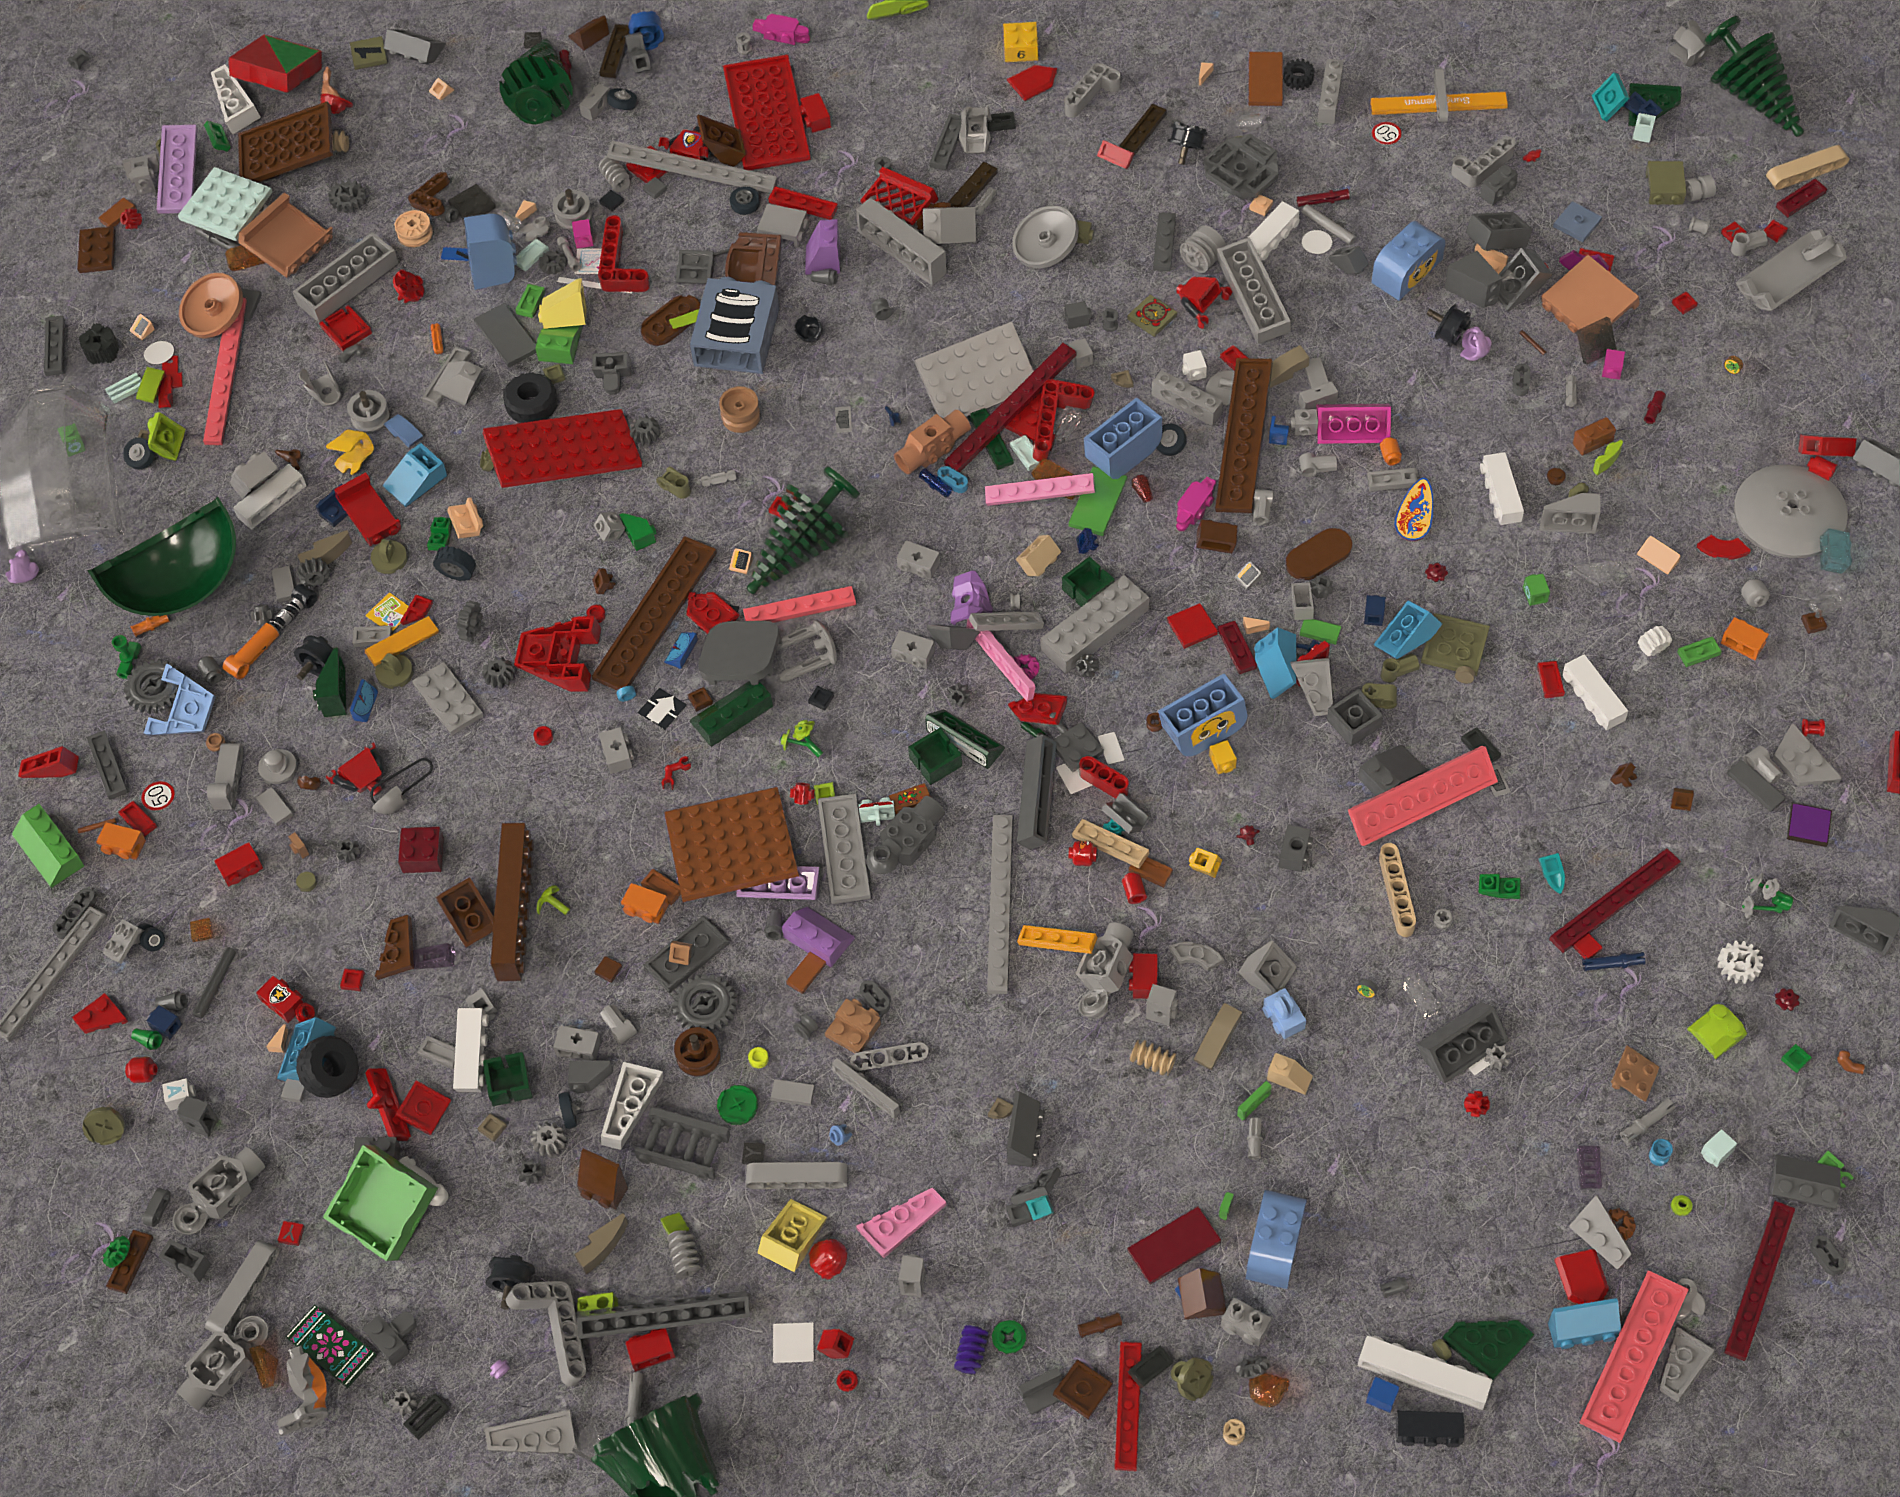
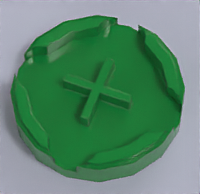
M734 1085L721 1092L717 1100V1109L720 1117L725 1122L731 1125H742L754 1118L758 1109V1101L750 1088L743 1085Z

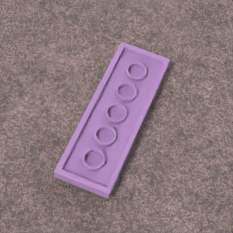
M196 125L162 126L157 197L158 214L180 213L193 196L197 143Z

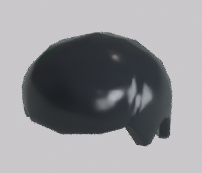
M803 315L797 319L794 325L795 333L804 342H815L823 333V325L815 316Z

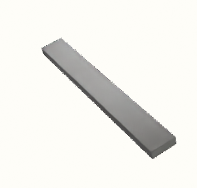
M91 906L88 907L0 1020L1 1038L11 1042L107 918L104 913Z

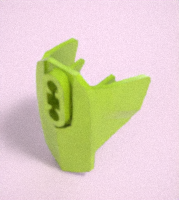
M885 0L872 4L868 10L867 19L876 20L900 14H909L927 8L929 3L928 0Z

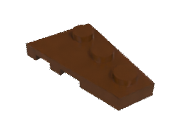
M409 915L392 919L389 922L384 940L386 943L384 953H381L379 959L381 964L379 970H376L375 977L378 980L414 969L412 919Z

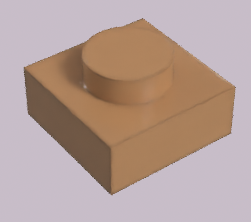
M295 832L288 836L291 841L289 846L295 855L299 853L302 859L309 855L306 846Z
M672 941L669 962L689 965L692 944Z

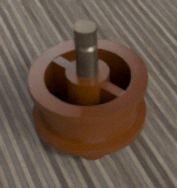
M701 1027L687 1029L675 1041V1057L679 1068L684 1073L690 1076H704L711 1073L718 1066L721 1058L718 1040L708 1029Z

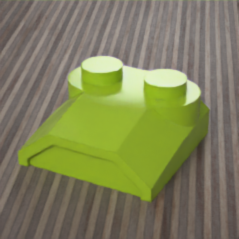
M157 412L147 423L148 430L150 431L148 439L149 449L163 458L175 461L177 460L186 429L161 412Z
M1722 1004L1713 1005L1705 1015L1687 1029L1715 1059L1747 1035L1742 1022Z

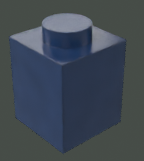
M1367 595L1364 624L1383 626L1386 597Z
M160 1005L149 1014L146 1020L152 1030L158 1031L159 1034L169 1040L182 1026L178 1016Z

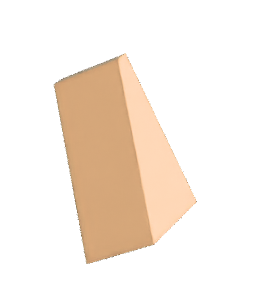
M1201 63L1199 85H1202L1213 72L1214 63Z
M523 200L515 215L517 223L522 222L537 211L535 203Z
M1243 617L1246 634L1265 631L1270 628L1269 621Z
M285 1024L282 1025L266 1046L269 1052L284 1053L288 1035V1028Z

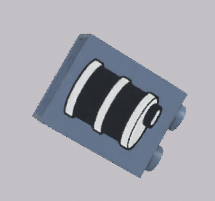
M722 277L720 279L708 278L690 342L694 366L763 374L779 311L776 285H771L766 281H755L754 283L739 282L731 277Z

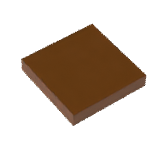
M1077 1359L1053 1392V1396L1089 1420L1112 1388L1113 1383Z

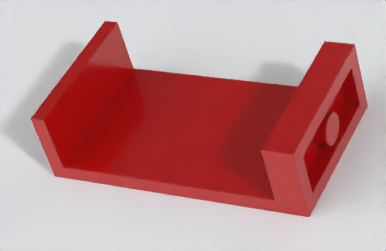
M366 472L334 489L336 499L369 546L377 545L382 539L394 536L401 530L400 520H395L372 487L370 477Z

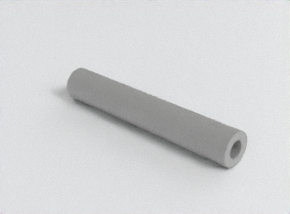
M1306 204L1303 207L1302 213L1349 245L1355 242V235L1310 205Z

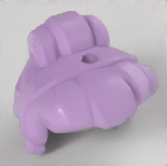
M1479 327L1467 329L1463 333L1462 346L1465 349L1461 352L1460 356L1469 361L1483 358L1491 349V339L1485 336Z
M25 550L18 551L15 554L16 557L9 560L11 564L10 571L5 573L7 580L11 583L28 582L34 579L39 572L37 564L30 562L27 552Z

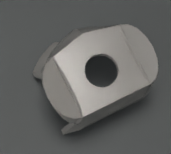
M1688 21V29L1680 26L1673 36L1677 43L1668 48V52L1682 60L1688 67L1706 57L1712 47L1704 43V39L1707 36L1700 29L1696 21Z
M322 359L328 372L327 375L312 381L308 371L302 368L299 373V379L305 383L303 386L322 406H329L341 399V393L330 367ZM326 388L332 390L328 395L322 394V391Z

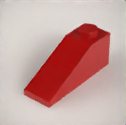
M61 746L21 760L18 777L51 778L64 777L76 773L79 756Z

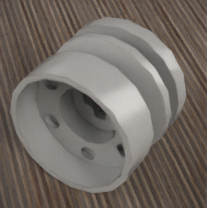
M1204 225L1200 226L1180 246V254L1191 269L1204 273L1217 261V249L1226 246V243L1215 229Z

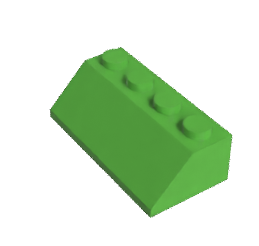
M40 804L22 814L12 835L51 888L84 867L78 854Z

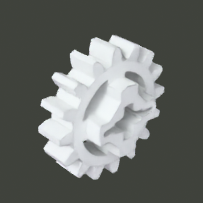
M1734 941L1733 946L1727 943L1725 948L1722 947L1717 958L1720 961L1718 968H1723L1722 975L1728 974L1727 980L1734 978L1735 983L1742 980L1743 984H1746L1748 979L1752 982L1755 976H1759L1760 970L1763 967L1761 963L1763 957L1758 956L1759 950H1752L1753 944L1746 946V942L1743 941L1739 945L1737 941Z

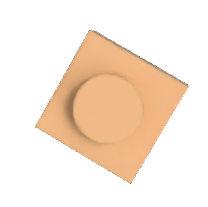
M1259 195L1252 201L1249 210L1265 216L1272 207L1273 200Z

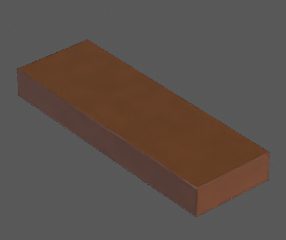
M136 1230L132 1231L129 1237V1252L126 1258L114 1268L106 1285L108 1289L123 1294L128 1293L151 1245L152 1235Z

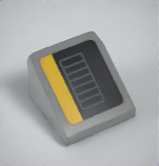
M1250 561L1238 572L1235 578L1247 590L1261 581L1262 573Z

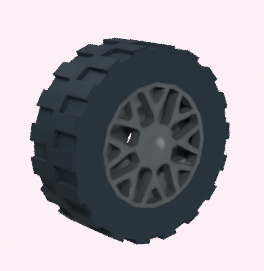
M445 546L438 549L433 566L446 577L458 581H466L472 577L476 563L475 559L467 552L459 548Z

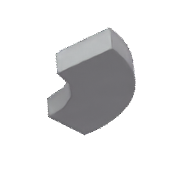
M1180 942L1169 946L1170 952L1179 965L1195 963L1209 971L1224 963V958L1208 945Z

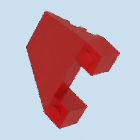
M577 616L565 623L560 621L554 623L555 626L548 628L543 626L521 633L514 661L515 667L570 692H588L591 674L584 663L577 664L581 644L599 643L602 628L595 616Z

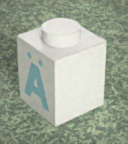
M187 1079L162 1084L165 1104L170 1111L178 1109L179 1104L184 1101L186 1096L192 1098L196 1096L194 1085H190Z

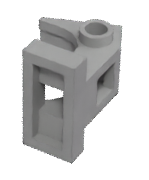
M156 153L122 160L127 178H130L131 183H135L139 195L156 191L152 178H155L154 172L159 171L160 166Z

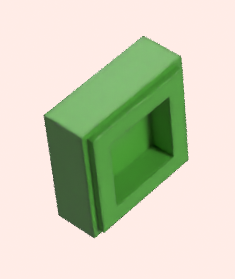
M1225 1193L1219 1209V1218L1227 1220L1233 1204L1234 1194Z

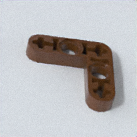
M437 173L408 197L411 206L431 216L441 215L445 211V207L441 200L433 196L450 183L447 173Z

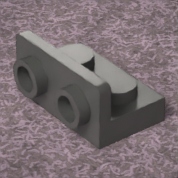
M1123 793L1118 795L1115 802L1105 803L1101 809L1128 833L1140 832L1149 819V815Z

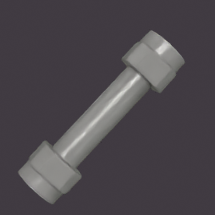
M564 236L559 237L556 242L560 250H563L570 269L573 272L580 270L581 265L578 259L573 256L568 240Z

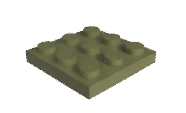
M1434 613L1433 616L1442 625L1434 636L1426 642L1421 663L1456 671L1458 667L1467 666L1472 668L1475 676H1477L1490 626Z

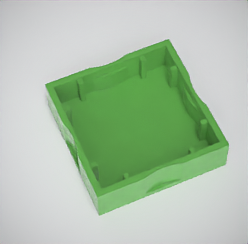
M363 1145L348 1171L344 1184L336 1192L323 1218L343 1232L356 1237L366 1248L385 1261L399 1260L438 1187L377 1146Z

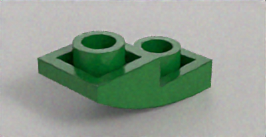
M434 517L430 527L431 535L427 543L428 550L438 551L439 548L448 546L452 528L450 518Z
M1480 874L1478 892L1482 895L1497 898L1521 899V878H1500V874Z

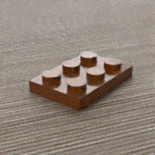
M114 226L80 230L77 266L79 273L113 270Z

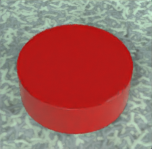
M592 605L587 609V616H595L598 623H601L606 617L605 610L601 605Z
M541 726L534 731L533 737L538 745L545 746L552 742L553 733L549 727Z

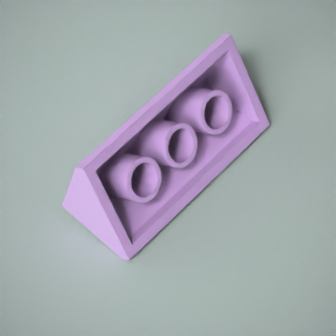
M797 866L798 877L737 890L736 896L816 900L819 894V867Z

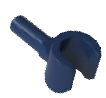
M886 406L885 410L889 414L891 426H894V423L897 422L901 424L900 414L893 413Z
M1312 640L1309 645L1296 643V648L1307 650L1309 653L1313 646L1320 643L1316 640Z

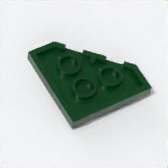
M1629 84V97L1636 91L1646 101L1651 99L1663 110L1655 120L1681 102V86ZM1628 109V126H1635L1638 115Z
M1509 1320L1508 1322L1478 1321V1323H1465L1464 1321L1456 1322L1442 1337V1340L1480 1373L1492 1379L1493 1382L1534 1337V1333L1518 1320Z

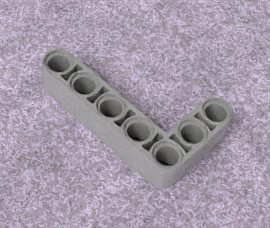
M564 1281L516 1284L506 1297L507 1305L513 1310L548 1308L562 1382L570 1387L577 1385L586 1373V1365L581 1339H579L570 1286Z

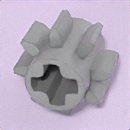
M1495 1043L1492 1050L1490 1048L1486 1049L1487 1056L1484 1061L1489 1062L1490 1069L1494 1067L1500 1071L1503 1064L1505 1066L1509 1065L1508 1058L1511 1053L1506 1052L1505 1045L1501 1047Z
M406 1388L403 1389V1392L398 1393L395 1391L394 1399L390 1400V1403L394 1405L392 1408L393 1413L395 1414L399 1411L401 1417L408 1413L413 1414V1408L418 1406V1403L413 1400L416 1397L414 1392L408 1395Z

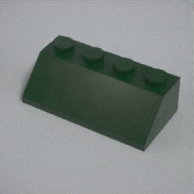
M748 681L689 721L712 747L773 707L772 697L760 682L759 684L751 685V682Z

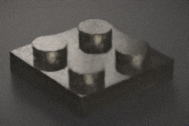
M477 184L448 200L449 205L454 206L458 210L459 216L463 220L464 217L485 215L496 208L495 203Z
M1605 317L1577 330L1584 364L1588 365L1604 357L1607 349L1617 350L1610 318Z

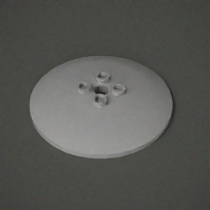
M1773 465L1754 472L1743 481L1735 497L1734 515L1742 533L1753 544L1764 551L1787 558L1811 557L1821 554L1834 546L1845 530L1848 512L1845 500L1839 489L1830 480L1828 481L1808 471V468L1797 465ZM1788 504H1795L1797 508H1791Z

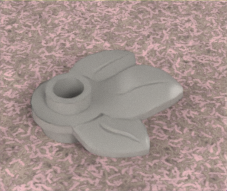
M541 216L536 218L533 223L524 226L519 232L526 234L524 240L530 242L538 236H544L549 230L550 222L546 217Z
M1688 1278L1680 1279L1677 1284L1681 1286L1688 1285L1690 1291L1686 1294L1676 1319L1678 1321L1684 1319L1691 1311L1702 1316L1705 1311V1301L1703 1296L1697 1292L1695 1282Z

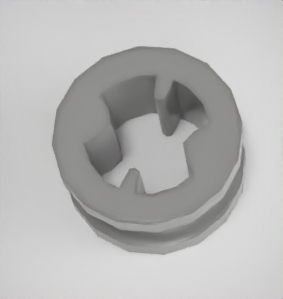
M1010 593L1011 610L1014 608L1020 610V593L1016 595Z
M1444 908L1438 909L1433 919L1435 926L1441 929L1448 928L1452 921L1451 912ZM1441 916L1446 917V920H1444V922L1440 921Z

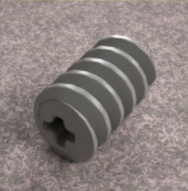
M607 156L601 160L599 171L615 192L626 190L631 185V181L629 180V174L626 173L620 162L607 158Z
M682 1230L675 1231L667 1236L668 1246L671 1250L670 1254L673 1258L672 1263L675 1265L676 1278H687L701 1270L700 1265H695L699 1262V1258L694 1257L697 1255V1250L692 1249L696 1246L695 1242H690L694 1239V1236Z

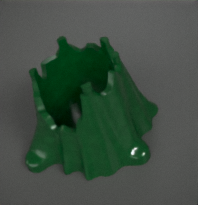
M698 1393L688 1398L686 1395L661 1408L653 1410L646 1416L638 1418L626 1427L617 1430L593 1447L595 1455L591 1458L592 1462L604 1470L629 1497H697V1482L713 1496L718 1492L716 1487L720 1485L716 1479L718 1472L708 1448L698 1414L702 1404V1399Z

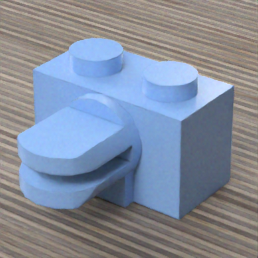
M1286 988L1264 998L1262 1010L1265 1016L1272 1020L1274 1030L1277 1034H1281L1283 1039L1305 1029L1306 1019Z

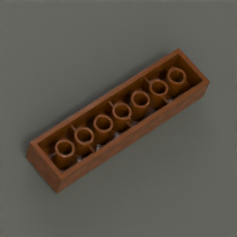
M502 823L491 952V966L497 981H521V975L525 973L523 956H526V944H524V938L528 936L525 921L529 920V910L526 907L527 903H530L528 886L531 885L532 881L529 868L533 867V859L530 857V853L534 851L533 839L531 840V832L527 830L525 823Z

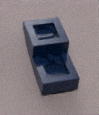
M1636 91L1624 104L1627 109L1636 115L1642 113L1657 117L1663 111L1651 99L1646 101Z

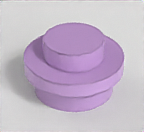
M498 1360L490 1368L492 1370L490 1373L491 1377L501 1378L510 1369L507 1365L508 1361L502 1362Z

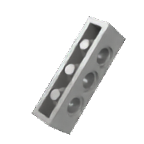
M1327 59L1318 111V123H1335L1344 60Z
M1163 370L1152 381V396L1211 426L1222 415V400Z

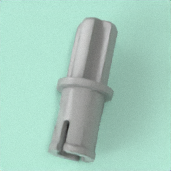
M1260 1118L1250 1119L1247 1141L1249 1145L1248 1159L1251 1160L1261 1159V1142L1263 1137H1261L1262 1122Z

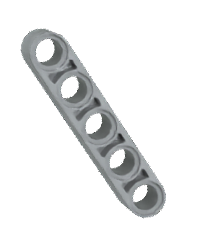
M842 1162L750 1163L746 1169V1187L750 1189L847 1187L848 1165Z
M258 1240L208 1317L205 1329L213 1333L215 1331L225 1332L226 1334L231 1333L277 1260L279 1248L262 1240Z

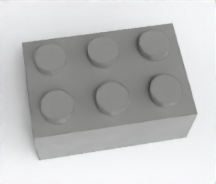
M265 451L261 454L256 452L249 458L250 460L247 461L246 465L244 462L241 463L231 475L232 479L229 483L242 499H245L252 491L264 484L267 479L274 476L278 469Z

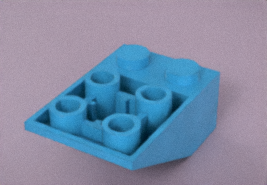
M420 443L406 453L385 481L383 487L401 504L407 507L447 476L444 463Z

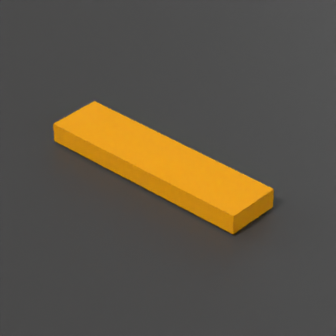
M427 616L366 648L365 654L373 665L377 666L381 664V660L387 653L396 656L438 634L439 630L430 617Z
M1023 925L1017 942L1022 946L1092 954L1098 937L1096 933Z

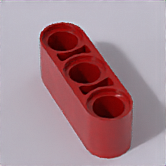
M1085 756L1080 760L1079 775L1083 780L1115 799L1120 793L1128 796L1129 781L1124 775L1093 757Z

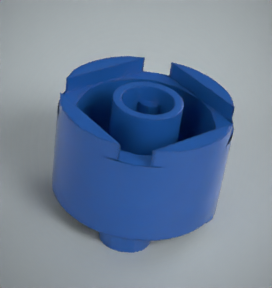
M643 11L631 15L629 21L630 34L642 33L645 50H652L658 47V44L662 43L664 39L661 20L656 12Z

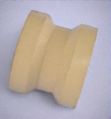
M1231 1419L1224 1425L1223 1438L1230 1445L1236 1446L1241 1444L1245 1437V1426L1240 1420Z

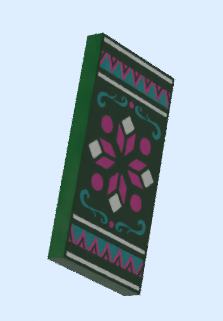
M315 1304L285 1336L294 1346H302L304 1353H307L315 1363L347 1389L377 1356Z

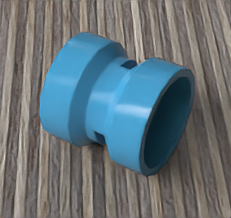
M1666 1139L1654 1141L1649 1151V1160L1656 1166L1666 1165L1673 1153L1672 1144Z

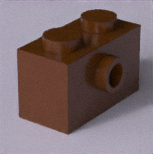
M1201 519L1197 529L1196 548L1232 554L1237 543V525Z

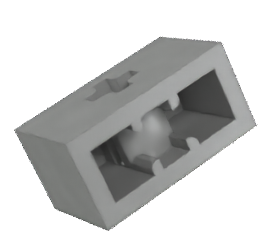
M907 540L897 555L898 568L905 572L909 571L917 574L921 578L932 579L940 564L939 552Z
M899 630L891 647L892 658L898 662H906L915 667L927 669L935 653V643L933 640Z
M621 727L598 733L610 774L632 768L631 760H634L631 749L627 750L626 745L629 744L626 733L622 734Z
M1153 984L1147 999L1146 1019L1169 1026L1171 1019L1175 1020L1178 1012L1177 1005L1179 999H1176V991Z
M572 1025L560 1026L553 1048L556 1056L583 1061H596L601 1038L599 1033L593 1029L582 1030Z
M915 1254L902 1255L899 1274L901 1295L922 1297L926 1274L924 1258Z

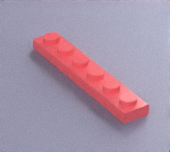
M852 586L746 608L743 609L745 621H770L774 623L856 605Z

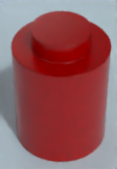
M1818 455L1815 458L1811 457L1807 464L1808 471L1828 481L1832 478L1838 466Z
M1134 872L1126 874L1122 879V884L1128 903L1138 904L1146 900L1147 894L1141 876Z

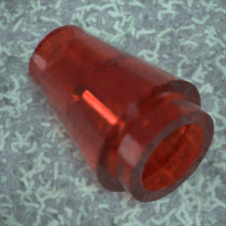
M1144 474L1134 477L1131 480L1133 489L1144 503L1151 501L1153 496L1148 478Z

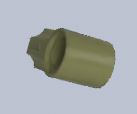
M1409 654L1398 659H1386L1381 669V679L1391 683L1399 676L1419 670L1418 658L1416 655Z

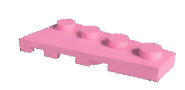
M931 1188L909 1199L908 1202L900 1206L897 1205L891 1208L890 1211L882 1215L879 1214L864 1224L857 1225L856 1229L885 1258L947 1204Z

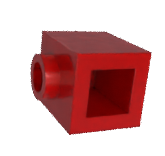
M840 1329L823 1330L817 1350L831 1359L848 1358L855 1338Z

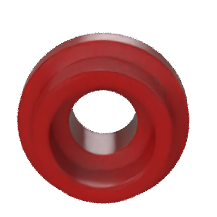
M301 1003L295 1009V1016L300 1022L312 1019L315 1015L313 1006L308 1003Z
M851 1370L840 1372L836 1379L837 1386L844 1392L854 1390L858 1384L857 1375ZM845 1379L851 1380V1383L848 1385L843 1382Z

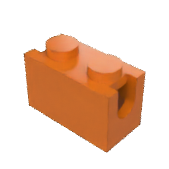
M1734 617L1724 632L1721 644L1756 660L1765 646L1769 634L1760 628L1748 624L1744 620Z
M106 822L96 843L101 845V852L107 855L115 854L123 859L131 858L137 860L146 839L141 831Z
M633 883L630 884L621 901V905H624L623 911L627 915L632 917L638 916L648 923L654 922L657 924L660 923L669 905L666 895Z

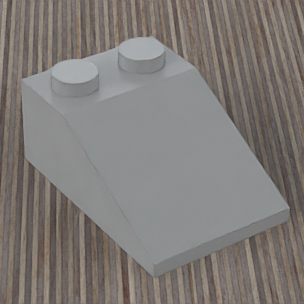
M975 207L923 208V236L930 238L935 244L976 242Z
M1580 493L1544 506L1539 531L1595 534L1600 516V494Z

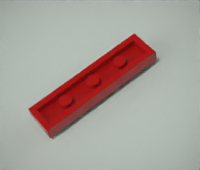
M776 186L768 198L771 204L807 211V214L829 220L833 219L838 209V203Z

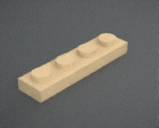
M1084 819L1080 821L1072 833L1073 838L1079 841H1091L1094 846H1097V849L1139 869L1150 854L1149 849Z

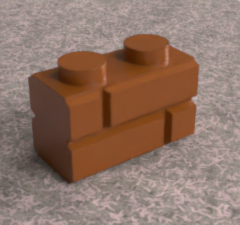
M1605 417L1575 431L1573 445L1581 455H1585L1605 444L1613 442L1616 428Z

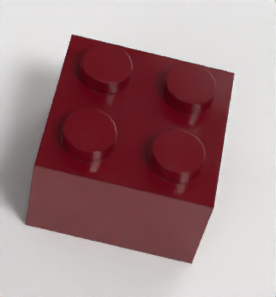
M440 827L401 828L398 863L403 873L442 871L444 836Z

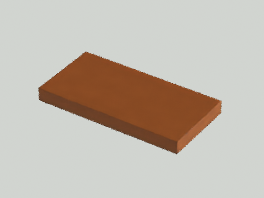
M1249 52L1248 106H1282V52Z

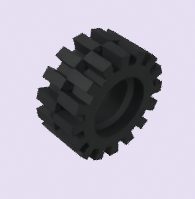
M1299 58L1295 62L1294 60H1291L1290 63L1287 62L1284 67L1283 77L1286 86H1290V89L1296 87V90H1299V88L1304 90L1305 87L1309 88L1314 79L1313 65L1308 60L1305 62V59L1299 61ZM1294 73H1302L1304 75L1296 76Z

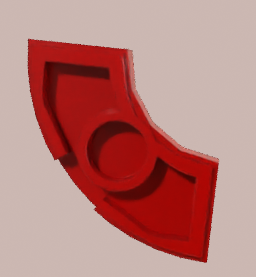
M1712 534L1697 543L1696 546L1700 551L1711 557L1728 558V560L1742 558L1750 554L1751 551L1739 538L1721 540Z

